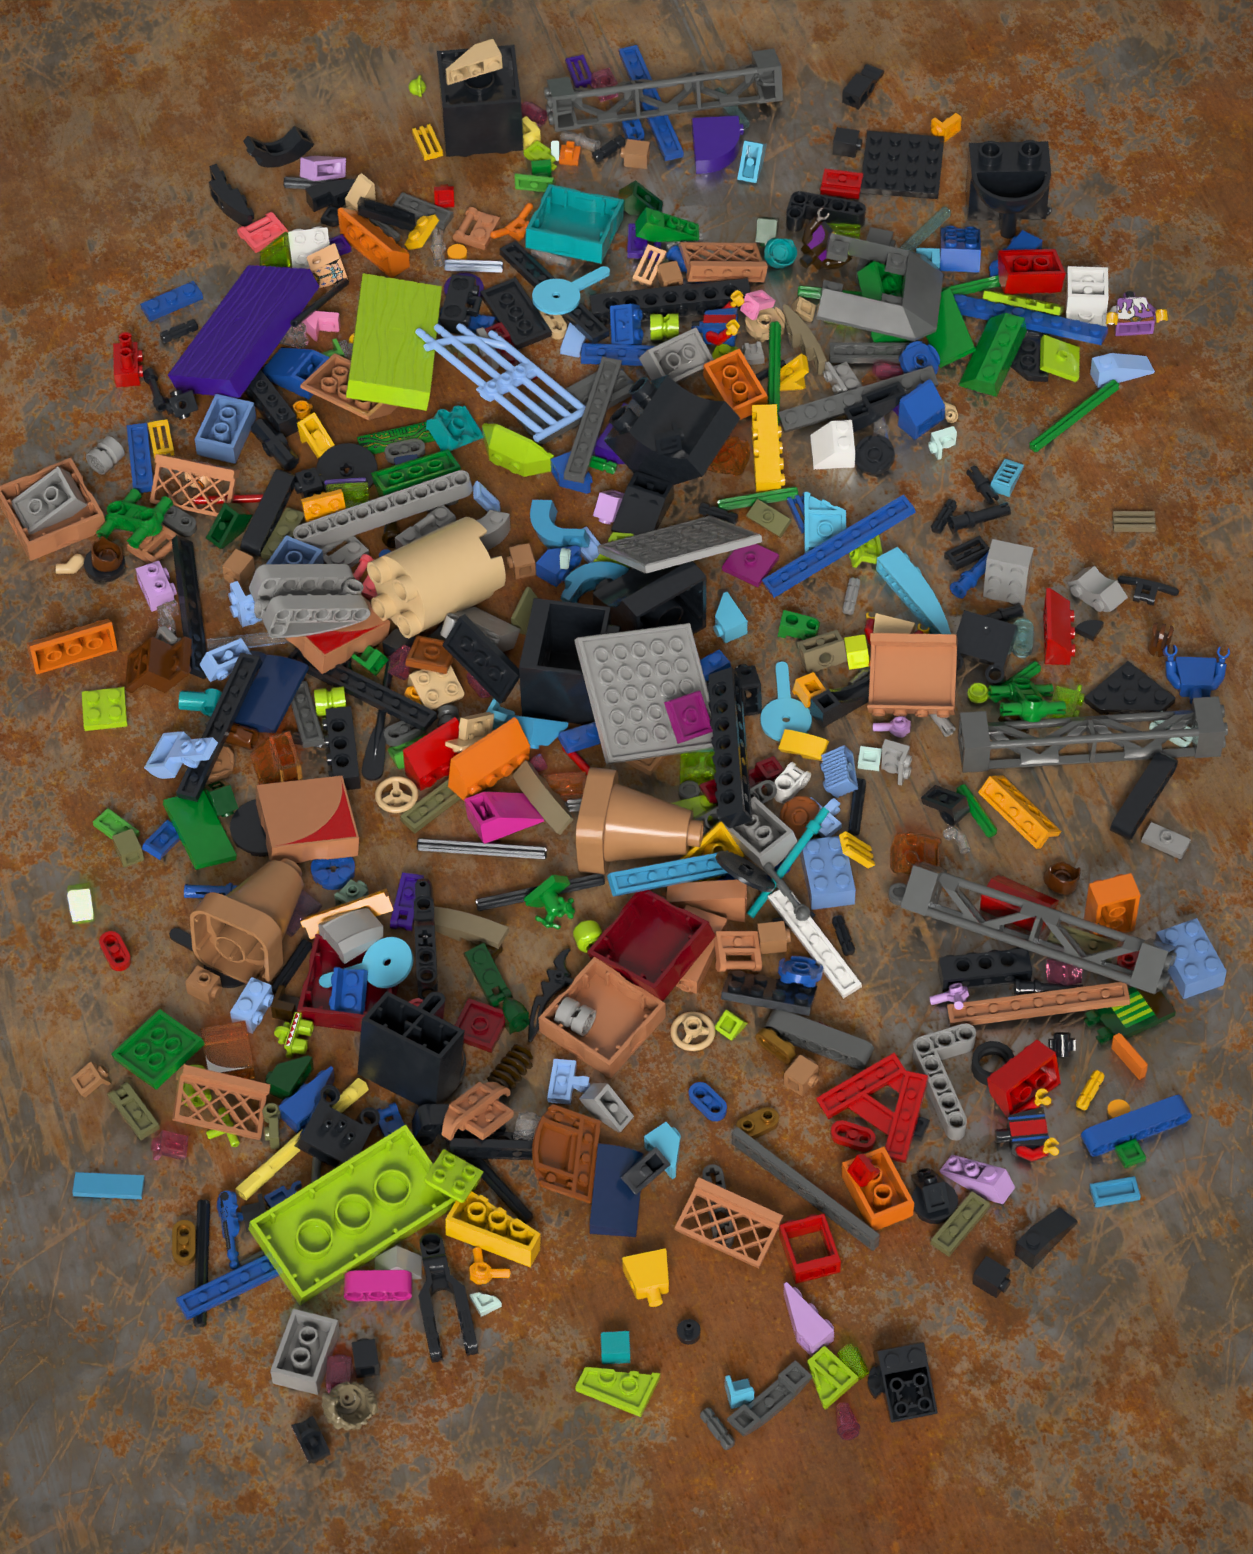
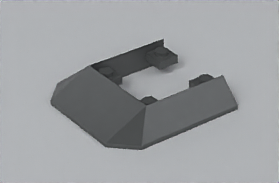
M834 233L828 235L826 258L846 262L847 255L885 263V272L904 276L901 297L882 293L881 300L879 301L842 292L843 284L823 280L816 319L911 341L919 340L936 332L943 273L925 255Z

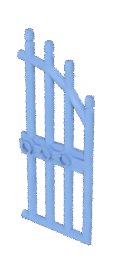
M459 323L456 328L464 336H453L446 329L444 330V327L436 324L434 326L435 331L443 337L437 340L426 334L423 329L418 328L415 331L417 336L426 342L424 344L426 351L433 349L479 386L476 388V391L480 393L483 399L490 402L496 400L535 433L533 435L535 442L543 440L583 417L586 408L583 403L504 338L498 336L495 331H489L488 336L491 338L489 339L475 335L465 325ZM464 344H475L503 367L506 372L499 374ZM453 345L493 379L485 382L443 346ZM492 348L507 351L520 364L514 367ZM537 376L575 407L577 411L571 414L530 379ZM522 384L525 385L560 414L563 419L557 422L516 387ZM510 392L545 421L549 427L543 430L502 395Z

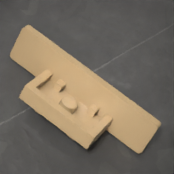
M484 712L461 717L458 739L446 741L445 746L453 748L454 752L460 753L492 732L494 714Z

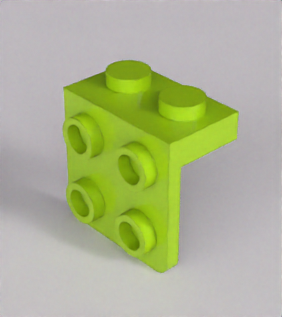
M443 1149L426 1174L424 1181L456 1201L463 1203L471 1191L474 1192L484 1171Z

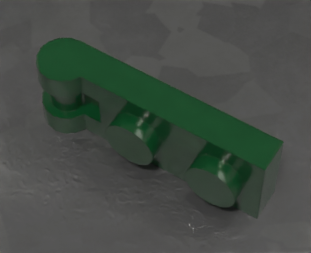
M485 943L463 953L490 1006H499V1003L504 1001L505 997L513 998ZM498 987L500 993L494 995L491 989Z

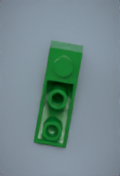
M647 207L635 221L636 237L651 242L699 240V224Z

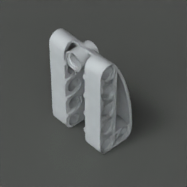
M265 564L256 569L249 586L250 593L255 602V616L258 619H262L271 638L301 637L330 632L362 622L369 618L371 613L364 597L361 596L364 588L363 584L355 579L350 566L347 564Z

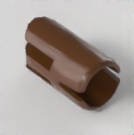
M1158 622L1153 624L1150 634L1148 651L1152 656L1158 651V657L1165 656L1163 654L1164 647L1167 646V652L1169 650L1174 627L1170 625L1167 634L1165 633L1166 624L1162 623L1160 631H1157Z
M234 723L225 743L252 750L254 748L252 746L257 744L259 734L254 728Z

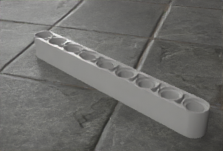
M459 470L301 524L293 531L294 539L319 548L465 498L473 491L468 472Z

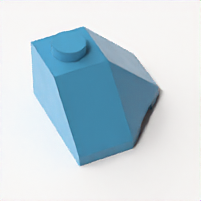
M508 715V720L514 717L518 719L532 749H539V745L549 746L558 737L559 733L568 727V722Z

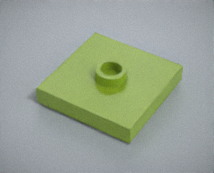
M1043 335L1040 345V370L1076 382L1079 379L1080 347Z

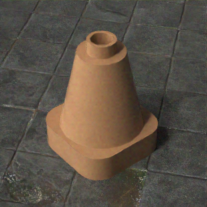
M590 767L576 827L578 869L580 872L606 875L612 861L687 855L690 846L701 847L704 821L693 820L692 810L620 785L618 770Z
M289 859L272 860L263 865L227 895L224 896L214 892L207 893L190 915L192 949L196 957L207 967L245 984L249 982L251 977L270 984L283 966L282 940L304 887L300 867Z

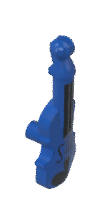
M223 1191L217 1199V1210L222 1222V1235L226 1242L227 1257L231 1261L229 1266L232 1270L239 1268L240 1263L237 1258L239 1253L236 1251L234 1238L239 1233L240 1226L238 1222L243 1221L242 1212H236L238 1207L236 1193L234 1191Z

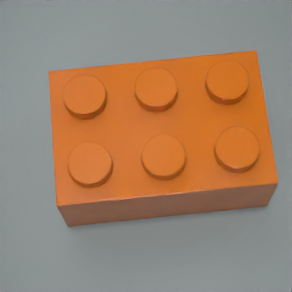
M740 348L703 364V377L714 396L719 401H725L741 419L752 415V405H767L768 395Z
M1132 873L1119 874L1113 878L1099 879L1090 883L1084 919L1123 933L1135 931L1141 894ZM1088 930V932L1091 933V934H1094V935H1097V936H1100V937H1103V938H1108L1107 936H1104V935H1101V934H1098V933H1095V932H1092V931H1089V930Z
M885 1147L865 1154L867 1158L872 1160L873 1166L881 1171L865 1187L860 1188L847 1171L855 1158L842 1163L841 1177L865 1223L873 1230L877 1231L913 1216L914 1201Z

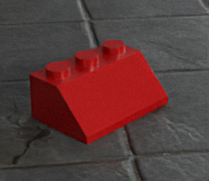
M1056 249L998 250L999 283L1004 294L1062 292L1066 273Z
M1046 588L1043 610L1044 664L1070 665L1071 657H1075V644H1071V639L1075 638V627H1071V622H1074V610H1070V601L1051 588Z
M456 717L403 750L405 775L414 782L420 791L433 786L436 781L444 776H449L451 758L459 753L454 752L453 748L445 746V743L459 737L460 723Z
M1001 875L991 878L987 887L1052 909H1056L1059 900ZM983 894L981 895L980 910L995 917H1002L1021 911V907ZM1037 916L1012 922L1011 924L1031 932ZM1043 922L1040 935L1046 926L1045 922Z
M1035 1040L1026 1046L1019 1054L1009 1059L1005 1065L994 1071L987 1078L989 1092L1007 1118L1031 1099H1036L1035 1095L1039 1089H1046L1049 1093L1061 1083L1056 1053L1039 1040Z

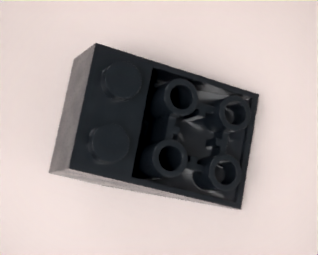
M635 471L626 488L611 531L630 533L635 536L657 530L674 499V483Z
M924 1342L873 1351L891 1423L938 1414Z

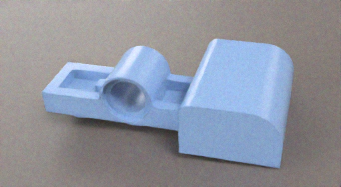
M185 732L163 733L144 768L157 778H175L183 763L188 767L197 768L200 761L209 760L218 742L213 737L191 739Z

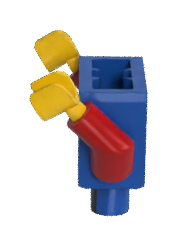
M739 290L731 294L730 298L733 301H729L723 308L707 310L704 313L703 321H692V329L696 327L699 333H703L705 344L717 346L728 344L735 347L737 332L740 328L736 305L741 306L744 303L743 294Z

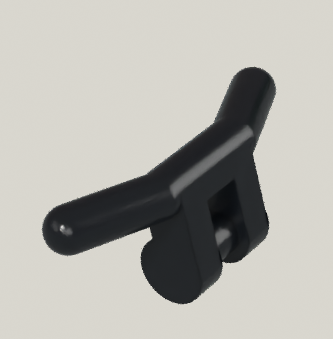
M1122 575L1117 578L1120 584L1136 586L1133 597L1135 602L1144 601L1148 605L1154 606L1157 591L1172 596L1179 594L1177 588L1160 582ZM1142 590H1148L1150 594L1143 593Z

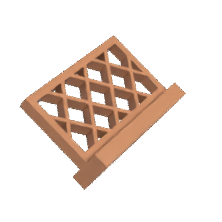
M680 242L679 248L687 269L686 278L688 282H716L748 278L749 282L765 281L768 265L767 262L762 261L756 243ZM686 249H692V250H694V251H696V252H695V253H692V252H690V251H688V250H686ZM725 250H731L733 253L731 254ZM744 250H752L753 252L750 254ZM701 254L707 257V259H703L699 255ZM720 254V255L726 257V259L724 260V259L718 257V255ZM737 255H741L745 259L742 260L741 258L737 257Z
M156 454V468L149 503L158 504L160 500L156 499L157 490L164 487L169 495L168 498L173 501L174 506L196 513L217 517L219 512L214 507L215 503L221 499L224 503L233 502L236 480L239 478L240 470L166 454ZM161 467L169 469L173 475L165 482L160 476ZM183 472L188 473L192 479L185 486L178 478ZM206 476L212 485L203 490L197 480ZM175 479L180 489L172 494L166 484ZM223 480L230 482L229 491L224 494L217 486ZM195 483L200 493L191 498L186 488ZM214 487L220 497L211 502L205 492ZM181 491L184 492L189 500L183 505L178 504L174 497ZM201 495H203L208 503L203 509L198 508L194 502Z
M185 1064L177 1070L176 1080L178 1082L173 1121L251 1139H261L264 1119L262 1110L266 1104V1096L270 1092V1084ZM184 1083L192 1085L196 1091L189 1098L183 1091ZM212 1089L218 1098L209 1102L203 1091ZM233 1094L239 1103L231 1107L225 1096ZM197 1095L206 1105L200 1110H197L190 1101ZM249 1099L259 1100V1108L254 1113L246 1103ZM219 1100L227 1109L220 1116L212 1106ZM185 1103L193 1112V1115L190 1117L179 1115L180 1107ZM240 1105L243 1106L249 1115L242 1121L234 1112V1109ZM207 1108L215 1118L211 1122L205 1121L200 1115ZM229 1113L237 1124L233 1127L226 1126L221 1118ZM251 1118L256 1125V1131H248L243 1123Z
M698 1177L694 1185L695 1188L674 1230L759 1269L779 1230V1225L783 1223V1215ZM696 1196L705 1199L708 1207L696 1211L693 1205ZM720 1207L727 1209L729 1217L716 1220L713 1210ZM710 1211L714 1222L701 1226L697 1215ZM695 1216L697 1228L688 1230L682 1227L685 1219ZM745 1217L749 1220L750 1226L738 1230L734 1219ZM731 1221L735 1232L722 1236L719 1224ZM716 1226L719 1237L711 1240L706 1238L703 1230ZM765 1226L772 1230L769 1237L759 1240L755 1229ZM752 1230L756 1241L743 1245L740 1234ZM737 1235L740 1247L735 1249L726 1247L724 1240ZM758 1245L761 1252L758 1260L756 1261L748 1257L745 1249Z

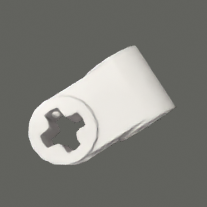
M794 762L789 763L775 780L777 794L774 799L784 804L793 799L807 785L811 778V773L799 769Z

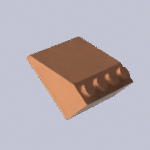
M335 353L300 385V388L367 420L389 415L398 407L384 403L346 398L350 360Z

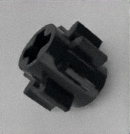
M1069 1032L1053 1033L1054 1039H1048V1048L1056 1053V1057H1070L1071 1051H1076L1075 1038H1071V1033Z

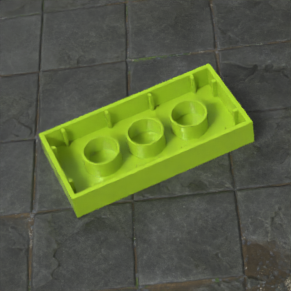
M363 273L346 398L427 411L435 350L426 351L424 349L426 342L418 337L415 331L418 328L423 329L426 334H429L436 340L437 332L434 326L438 324L442 286Z
M405 1124L251 1220L248 1230L277 1270L298 1304L302 1305L343 1279L345 1273L356 1271L375 1259L376 1256L386 1252L449 1212L456 1200L425 1183L424 1178L433 1163Z

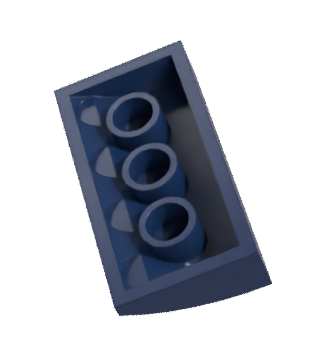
M267 655L234 722L254 728L258 732L276 733L309 666L290 658Z
M598 1144L590 1216V1234L636 1237L641 1191L635 1195L620 1176L631 1168L644 1153L615 1145Z

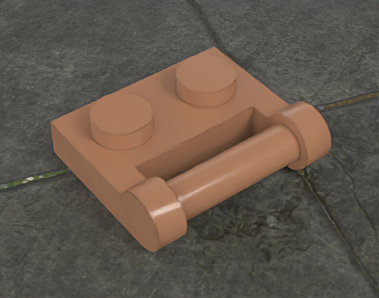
M468 207L461 226L453 234V239L458 243L486 250L492 239L490 233L497 230L500 224V217L480 212L474 207ZM472 220H476L477 222L470 235H465Z
M162 525V531L155 536L146 537L139 548L135 549L127 544V551L146 562V564L160 561L173 549L172 539L178 534ZM166 538L170 540L154 556L150 554Z
M716 931L714 933L717 972H725L726 970L761 971L762 960L758 931ZM726 955H751L752 960L726 961Z

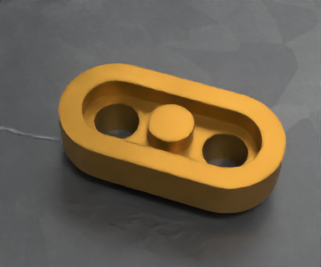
M762 1028L755 1035L757 1042L782 1062L789 1064L796 1057L794 1046L790 1042L779 1038L772 1029Z
M765 1107L741 1118L737 1122L736 1127L740 1128L751 1138L756 1139L778 1127L779 1114L775 1109ZM765 1116H770L771 1118H770V1119H765L764 1117H765ZM745 1125H750L751 1128H748V1129H747V1128H745L744 1126H745Z
M188 1220L178 1221L172 1228V1255L175 1263L181 1266L193 1263L196 1255V1229L194 1224ZM183 1233H188L185 1237L181 1236ZM184 1253L188 1254L187 1257H181Z

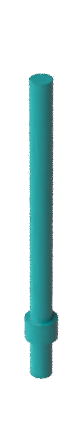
M822 807L816 817L809 821L806 825V831L776 871L780 879L784 877L814 834L816 835L821 829V823L830 812L825 807ZM762 891L746 914L754 919L768 899V895L772 892Z

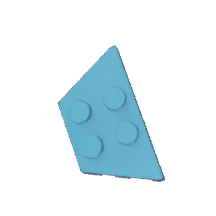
M804 492L805 554L846 529V510L833 506L826 500L822 499L820 501L812 497L809 492Z

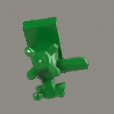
M551 875L524 898L526 906L545 907L546 917L542 918L536 915L535 920L541 922L546 928H561V925L553 922L556 916L560 918L567 914L569 919L574 917L575 909L571 905L574 899L569 898L565 902L563 897L558 896L561 891L570 885L567 876Z

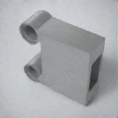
M471 607L456 613H447L440 632L441 636L447 638L458 618L465 614L502 652L514 648L520 629L476 607Z

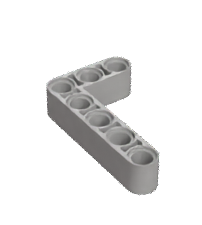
M967 1023L916 1038L912 1053L918 1072L929 1077L926 1091L944 1132L949 1139L955 1141L965 1136L967 1118L941 1060L973 1050L976 1029Z

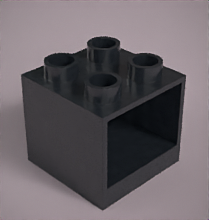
M515 45L497 46L502 54V69L447 85L446 69L469 49L437 51L446 157H468L475 154H506L511 151H523L522 109Z
M534 598L519 665L522 716L581 725L595 722L574 640L579 637L621 632V626L611 625L610 607Z

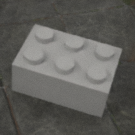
M992 539L986 561L983 597L1011 604L1019 603L1024 605L1030 586L1034 548Z
M754 796L751 798L753 821L730 829L725 824L724 826L741 851L766 873L763 867L767 863H771L773 867L778 865L788 856L798 841L794 832Z
M293 1309L270 1370L273 1384L318 1395L340 1335L338 1320Z

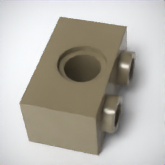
M838 630L797 642L801 663L807 674L848 661L844 640Z

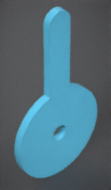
M602 266L573 282L564 279L545 280L534 288L532 293L533 304L538 310L546 314L562 315L569 313L578 306L580 291L608 277L610 269Z
M782 661L778 662L775 667L778 699L768 703L760 716V724L764 733L771 739L781 742L785 729L808 733L812 724L810 710L802 702L791 698L788 664ZM783 718H789L790 721H789V722H783L782 719H783Z
M386 937L369 947L362 963L344 969H365L368 971L367 981L378 988H390L401 983L410 973L413 966V952L402 939ZM390 959L391 963L388 966H385V961ZM334 972L320 977L319 984L323 988L332 987L331 976Z

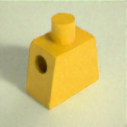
M666 1248L622 1257L623 1272L636 1299L647 1298L650 1307L661 1305L663 1303L661 1295L669 1292Z

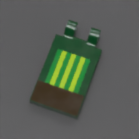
M1131 987L1128 989L1130 1005L1090 1010L1085 1013L1087 1018L1084 1019V1022L1090 1028L1102 1021L1105 1027L1098 1029L1097 1033L1099 1035L1096 1036V1039L1102 1045L1113 1039V1036L1118 1033L1122 1034L1125 1039H1128L1174 1017L1176 1011L1161 990L1153 994Z

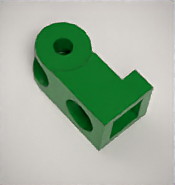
M783 610L777 637L786 638L787 635L801 638L802 640L818 636L820 622L810 616Z

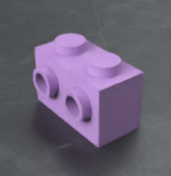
M160 561L135 568L138 583L151 612L175 604L174 595L177 594L173 583H169L168 579L170 577L167 568H162Z

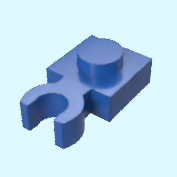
M301 1181L294 1182L289 1190L283 1185L265 1195L264 1201L269 1209L302 1188Z

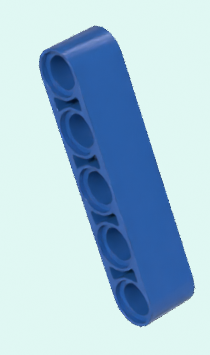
M1174 1095L1085 1129L1080 1136L1090 1155L1095 1157L1115 1149V1146L1136 1138L1139 1141L1184 1124L1192 1117V1114L1182 1096Z

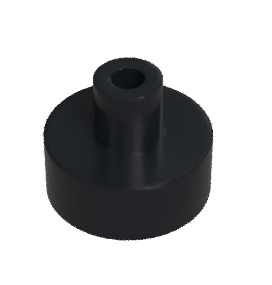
M686 1319L678 1324L677 1337L681 1343L691 1345L700 1339L701 1329L696 1321Z

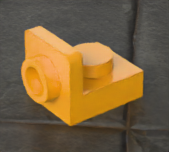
M955 113L951 117L946 118L943 123L934 117L931 120V133L934 136L944 137V142H946L961 131L962 117Z

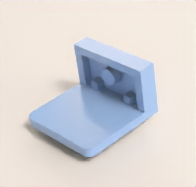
M238 581L230 583L231 592L228 593L232 604L230 606L232 616L238 618L242 627L261 621L262 619H258L255 616V602L252 595L245 596Z

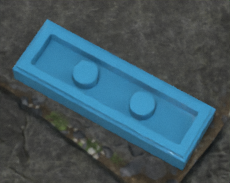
M75 1172L72 1193L76 1197L142 1199L145 1176Z

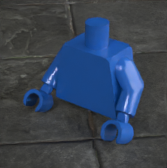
M1173 645V654H1169L1167 646H1165L1163 654L1167 657V661H1165L1166 677L1171 685L1178 689L1181 697H1190V704H1192L1193 698L1210 697L1211 691L1217 690L1224 680L1227 666L1225 659L1230 655L1229 648L1226 656H1221L1219 653L1221 646L1218 648L1217 656L1219 657V662H1216V658L1175 657L1174 660L1178 650L1176 645Z

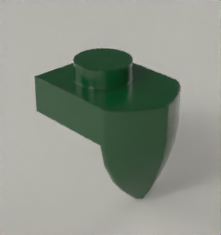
M505 997L502 1005L505 1016V1028L511 1035L514 1032L524 1030L529 1025V1012L521 1002Z

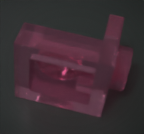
M403 645L390 655L387 673L402 680L408 678L410 667L405 666V662L411 649L410 647Z
M162 1130L158 1137L153 1139L151 1144V1151H154L153 1160L158 1161L162 1155L184 1160L187 1157L188 1136Z

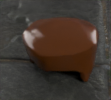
M102 536L93 543L90 559L93 567L97 570L110 572L116 570L121 565L124 552L119 545L106 540Z
M1065 862L1050 865L1044 872V883L1052 891L1060 895L1071 894L1078 886L1081 868L1078 867L1076 869Z

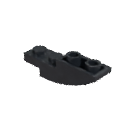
M217 164L209 166L212 180L209 181V188L214 202L236 223L244 227L252 224L254 214L252 209L247 207L245 195H241L238 188L232 189L230 183H226L225 173L223 170H219Z

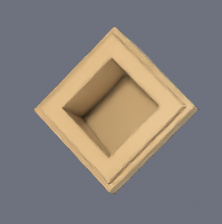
M799 296L792 303L791 309L803 321L812 322L816 305Z

